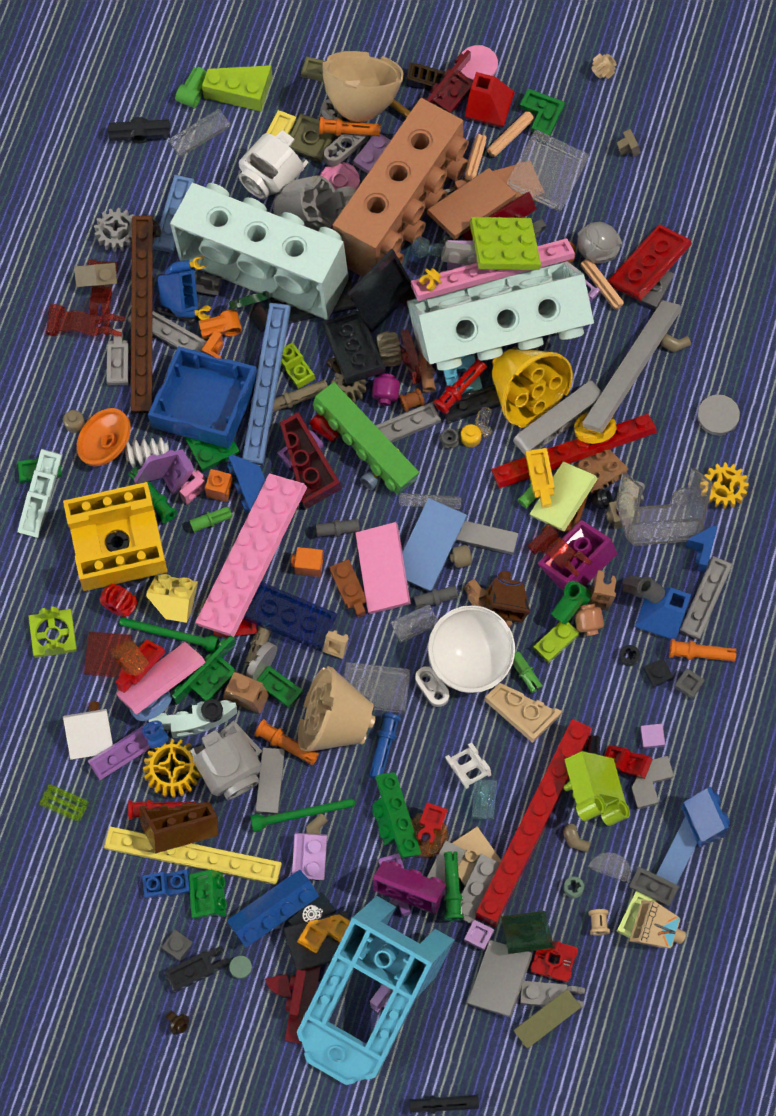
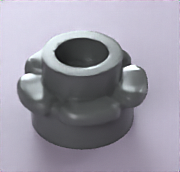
M445 429L439 436V441L442 442V446L445 448H455L459 444L460 435L454 429Z

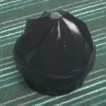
M600 488L597 492L593 493L591 502L598 509H607L609 503L613 502L612 494L609 489L604 490Z

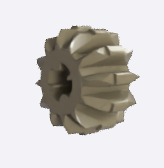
M395 332L378 334L376 338L377 348L384 366L393 367L401 364L402 356L398 335Z
M336 373L335 379L331 381V384L335 382L354 403L356 402L355 398L362 399V393L366 392V387L364 386L366 384L365 379L346 385L343 376Z

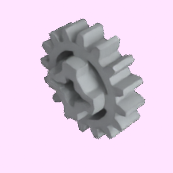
M117 208L116 212L109 209V214L102 213L103 219H96L98 225H94L95 237L98 239L100 246L104 244L106 250L112 247L113 252H116L117 248L124 251L125 245L129 248L132 247V216L134 215L129 216L128 210L121 213L120 208Z

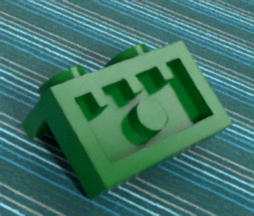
M211 869L189 874L192 918L200 919L215 915L219 917L226 916L227 902L224 894L225 879L223 873Z

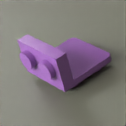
M183 449L177 451L170 450L161 455L153 454L147 457L142 468L138 470L134 481L136 484L163 478L173 495L180 492L181 487L187 482L194 468Z

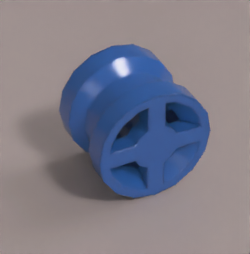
M151 721L142 728V733L147 738V743L151 748L160 747L168 741L169 737L166 731L163 730L164 727L161 721Z

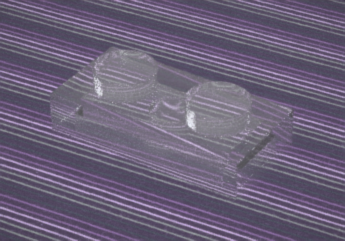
M426 605L392 621L391 627L399 642L402 643L434 628L438 620L431 606Z

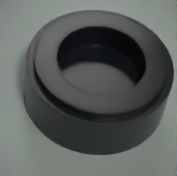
M215 699L205 701L201 707L203 718L208 722L219 721L223 716L222 704Z

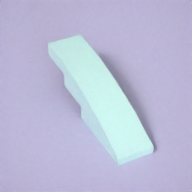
M41 449L17 532L39 537L63 454Z

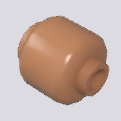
M595 603L580 606L579 610L574 614L577 630L585 632L586 636L599 634L598 629L604 627L601 608L595 607Z

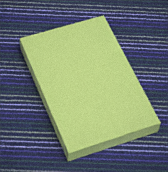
M562 462L553 476L555 488L554 495L550 496L551 507L542 509L539 498L530 515L537 520L565 531L598 478L589 472Z

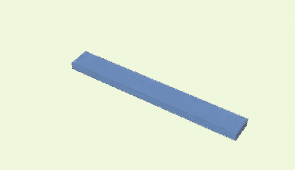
M269 304L242 459L257 465H264L291 310L290 305Z

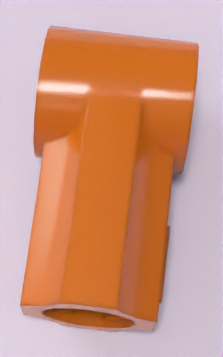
M226 310L220 316L198 321L203 339L210 338L214 331L229 337L236 336L242 332L237 310Z

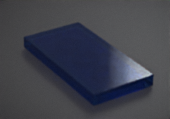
M261 582L243 619L321 652L328 631H331L338 613Z

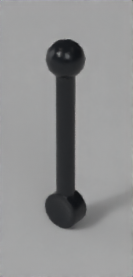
M156 307L154 311L160 315L164 314L187 321L190 325L196 323L195 318L177 317L173 313Z

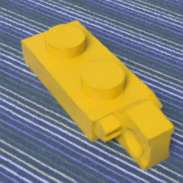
M547 448L526 451L525 455L535 498L540 497L542 509L551 507L550 496L554 495L555 486Z

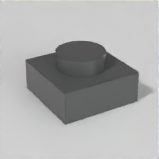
M686 668L674 688L693 699L705 680Z
M174 930L161 948L181 962L192 947L193 942L177 930Z

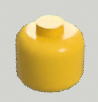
M473 424L464 426L461 430L462 444L466 447L477 446L481 441L479 427Z

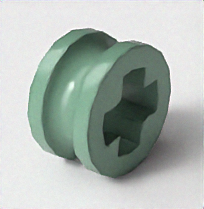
M578 877L568 878L564 884L565 894L572 899L582 895L584 891L583 881ZM572 882L580 886L577 888L576 893L568 890Z

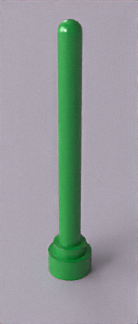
M120 618L119 620L121 626L200 645L207 652L211 653L218 649L217 647L220 642V637L214 635L204 638L127 618Z
M350 798L265 817L264 815H259V813L250 815L253 832L262 831V828H266V825L354 807L355 800Z

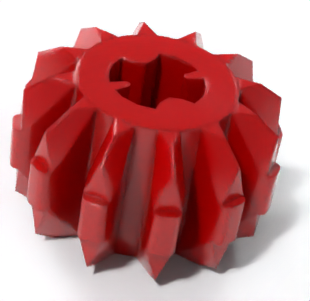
M110 584L104 588L99 598L101 605L105 606V609L121 617H128L133 613L137 604L136 597L131 592L115 584Z

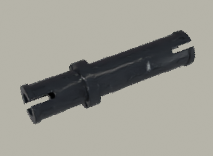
M478 1094L436 1098L434 1095H431L430 1098L409 1099L410 1114L418 1112L436 1114V1111L479 1109Z

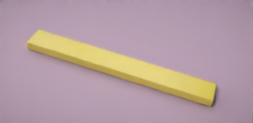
M109 826L104 845L106 850L206 871L212 869L225 875L277 885L282 865L278 861L192 843L155 854L144 833Z

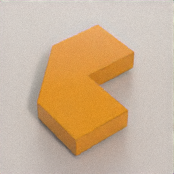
M340 914L309 921L297 942L317 953L327 935L341 942L351 921Z

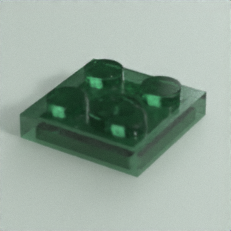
M546 911L501 916L508 954L553 948Z

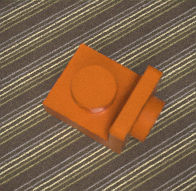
M214 331L202 348V352L222 359L218 355L224 346L222 334Z

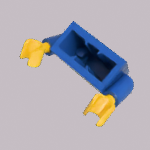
M205 256L196 257L193 261L184 260L172 263L165 270V274L160 275L158 282L155 283L154 289L160 294V303L168 307L177 317L195 318V316H198L201 320L211 317V315H205L203 312L211 310V307L208 305L203 306L200 310H195L198 309L195 272L191 270L192 267L196 269L205 268L207 265L201 266L198 263L199 259L206 258Z

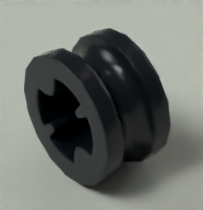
M634 645L623 647L620 653L622 664L629 667L636 665L640 656L638 648ZM628 651L630 654H635L633 660H630L629 657H624Z

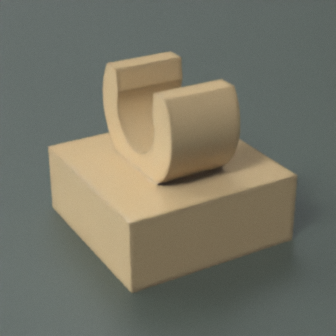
M328 631L323 652L343 659L349 640L348 635L342 636L337 634V631Z

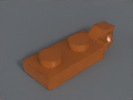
M348 559L330 566L329 570L345 606L348 609L353 608L357 618L365 616V609L363 607V604L366 603L365 594L350 560Z

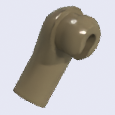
M665 334L660 344L671 352H677L691 346V341L688 336L677 340Z
M320 813L306 826V833L320 834V828L328 822L326 817Z
M568 824L563 830L568 846L588 853L591 842L580 839L577 833V826Z

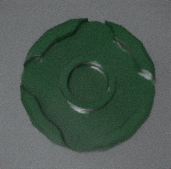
M269 291L231 300L229 302L230 309L270 299Z

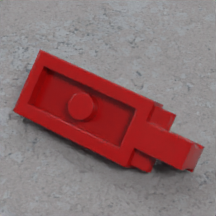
M146 639L121 667L119 678L115 681L117 690L125 693L132 684H137L165 654L164 648Z

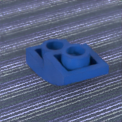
M186 869L171 873L159 872L142 876L145 898L190 893V871Z

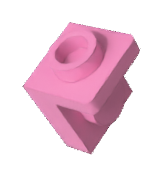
M198 470L193 471L189 477L192 481L186 482L180 490L181 499L187 505L205 490V477Z

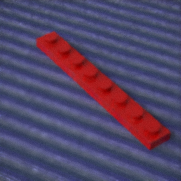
M645 414L617 424L615 434L604 442L591 444L580 441L577 438L549 448L547 452L551 470L559 468L562 462L570 464L604 452V450H610L657 433L656 426L649 414ZM526 457L491 469L499 489L530 478Z

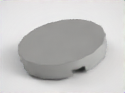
M716 394L702 401L698 408L697 419L704 431L712 435L722 436L736 428L739 422L740 411L733 399L725 395Z
M270 642L262 645L257 651V658L250 662L246 676L257 680L268 665L272 664L277 653V646Z

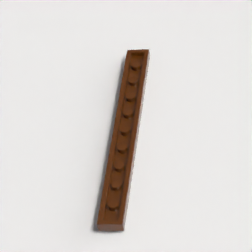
M153 215L132 216L131 414L149 413L152 406Z

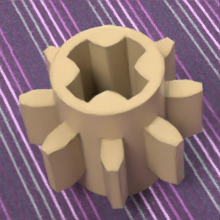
M599 53L593 59L592 71L597 77L604 78L606 76L609 79L615 74L614 70L617 64L611 55L606 54L602 56Z

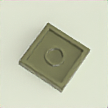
M300 114L290 134L295 139L290 148L294 149L298 155L323 163L324 150L333 142L336 134L323 133L319 135L320 120Z

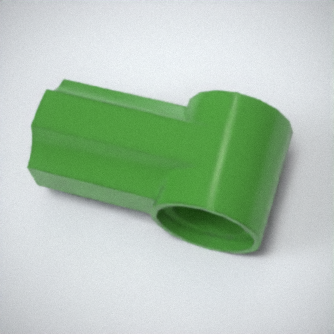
M201 67L193 68L185 84H181L175 97L176 101L192 108L197 107L201 99L202 85L207 73L205 69Z

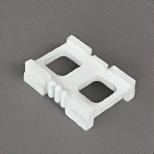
M472 742L468 744L469 748L452 757L449 755L445 757L466 789L469 788V785L483 777L491 776L490 767L485 760L480 758L478 750ZM465 754H469L472 759L463 765H459L456 760ZM474 768H479L482 773L473 779H469L466 773Z

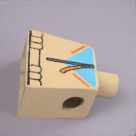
M642 900L629 941L659 948H671L673 942L682 944L686 933L678 929L680 918L653 900Z

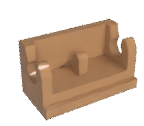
M598 570L590 587L591 599L588 604L595 603V607L608 611L616 597L614 592L616 578L612 576L611 583L605 584L603 582L604 571Z

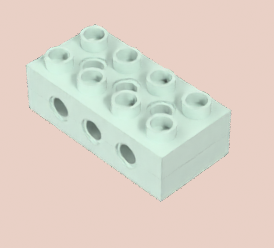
M192 183L170 223L180 261H193L196 257L205 256L206 258L199 259L198 263L201 266H207L200 270L220 276L222 279L260 294L263 291H269L270 297H274L275 300L283 303L286 302L290 306H295L300 310L312 313L326 320L329 319L349 279L344 241H342L339 233L327 227H320L318 231L305 227L304 222L292 213L283 212L281 216L269 213L261 202L253 198L247 197L241 202L229 197L226 189L214 183H208L206 187Z
M568 261L421 301L417 299L407 301L417 348L429 364L436 363L438 370H449L462 365L461 356L477 353L479 360L499 357L503 354L501 346L517 342L520 350L533 349L544 344L542 336L557 332L559 339L562 340L576 338L584 334L583 326L594 323L584 274Z

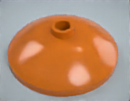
M116 408L104 409L94 414L84 424L77 439V453L80 459L90 466H101L117 458L126 447L130 437L131 424L127 415Z

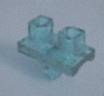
M480 779L475 782L472 818L494 820L497 780Z

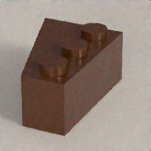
M210 802L182 804V807L168 808V804L154 809H147V806H139L141 827L155 854L218 836V818Z

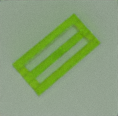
M49 784L39 804L80 822L89 802ZM55 792L63 797H66L74 802L81 804L82 807H79L66 800H63L55 795H52L51 793ZM48 798L79 812L78 815L47 802Z

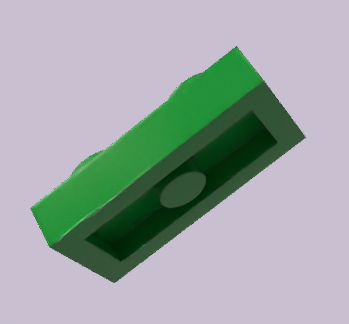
M269 665L256 680L264 685L269 695L289 709L303 694L302 689Z

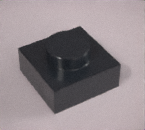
M664 658L644 667V671L653 688L673 680V675Z

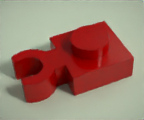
M426 803L419 822L420 825L425 826L418 833L419 841L422 840L423 835L428 834L431 837L429 844L432 845L434 843V830L441 832L448 809Z

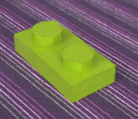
M559 622L533 646V649L549 664L579 636V632L569 622L566 625Z

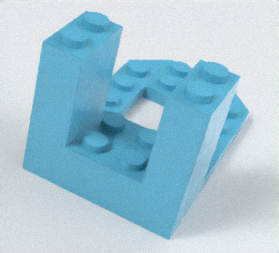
M378 896L372 899L352 918L297 1030L299 1041H302L305 1050L304 1055L307 1063L345 1085L364 1079H372L379 1074L416 998L436 978L454 942V939L436 929L421 943H418L391 928L387 924L396 906ZM354 968L393 990L367 1044L328 1022Z

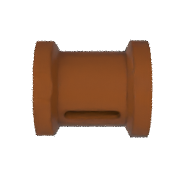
M419 388L404 396L402 394L399 395V401L405 413L409 412V409L425 405Z

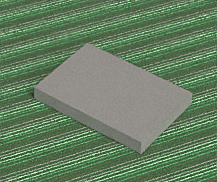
M489 940L468 1004L511 1018L533 955L532 952Z

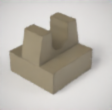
M631 129L623 132L624 138L617 142L621 155L631 152L633 157L641 154Z

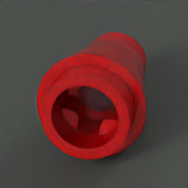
M316 414L309 422L312 430L328 439L331 443L340 435L337 430L335 431L329 426L328 421L323 415Z

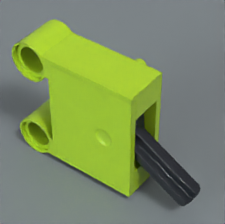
M590 735L587 752L581 751L564 759L570 782L565 784L563 788L565 791L573 790L572 797L576 801V811L583 821H588L601 815L604 823L612 826L629 818L630 810L624 798L614 758L601 756V738L598 735Z

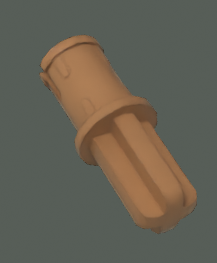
M419 353V375L422 378V391L425 393L434 392L436 390L434 383L435 369Z

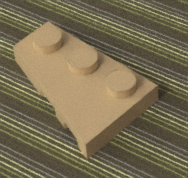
M501 683L484 699L486 703L532 743L562 714L561 710L547 707L543 702L525 697L523 693Z

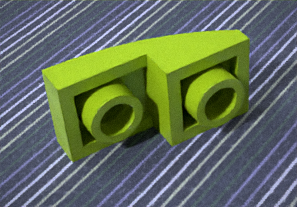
M292 342L285 346L281 365L297 389L315 380L314 373L306 364L303 355Z

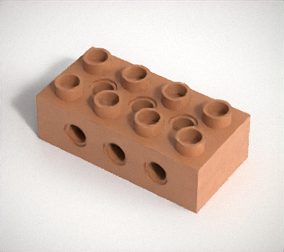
M423 98L419 99L333 223V230L339 233L342 241H344L346 263L349 270L364 277L390 249L395 251L402 264L404 254L400 253L407 241L413 245L418 242L426 226V223L421 220L426 215L428 209L447 196V191L443 188L449 179L454 181L460 180L467 168L468 160L463 158L469 141L463 138L462 119Z

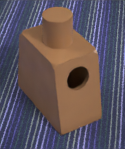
M234 672L225 690L223 699L230 700L232 703L236 702V705L261 714L269 693L261 682Z

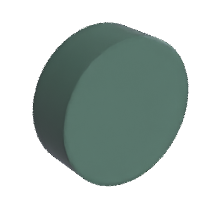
M237 956L231 960L229 968L233 977L245 979L250 976L252 964L247 957Z

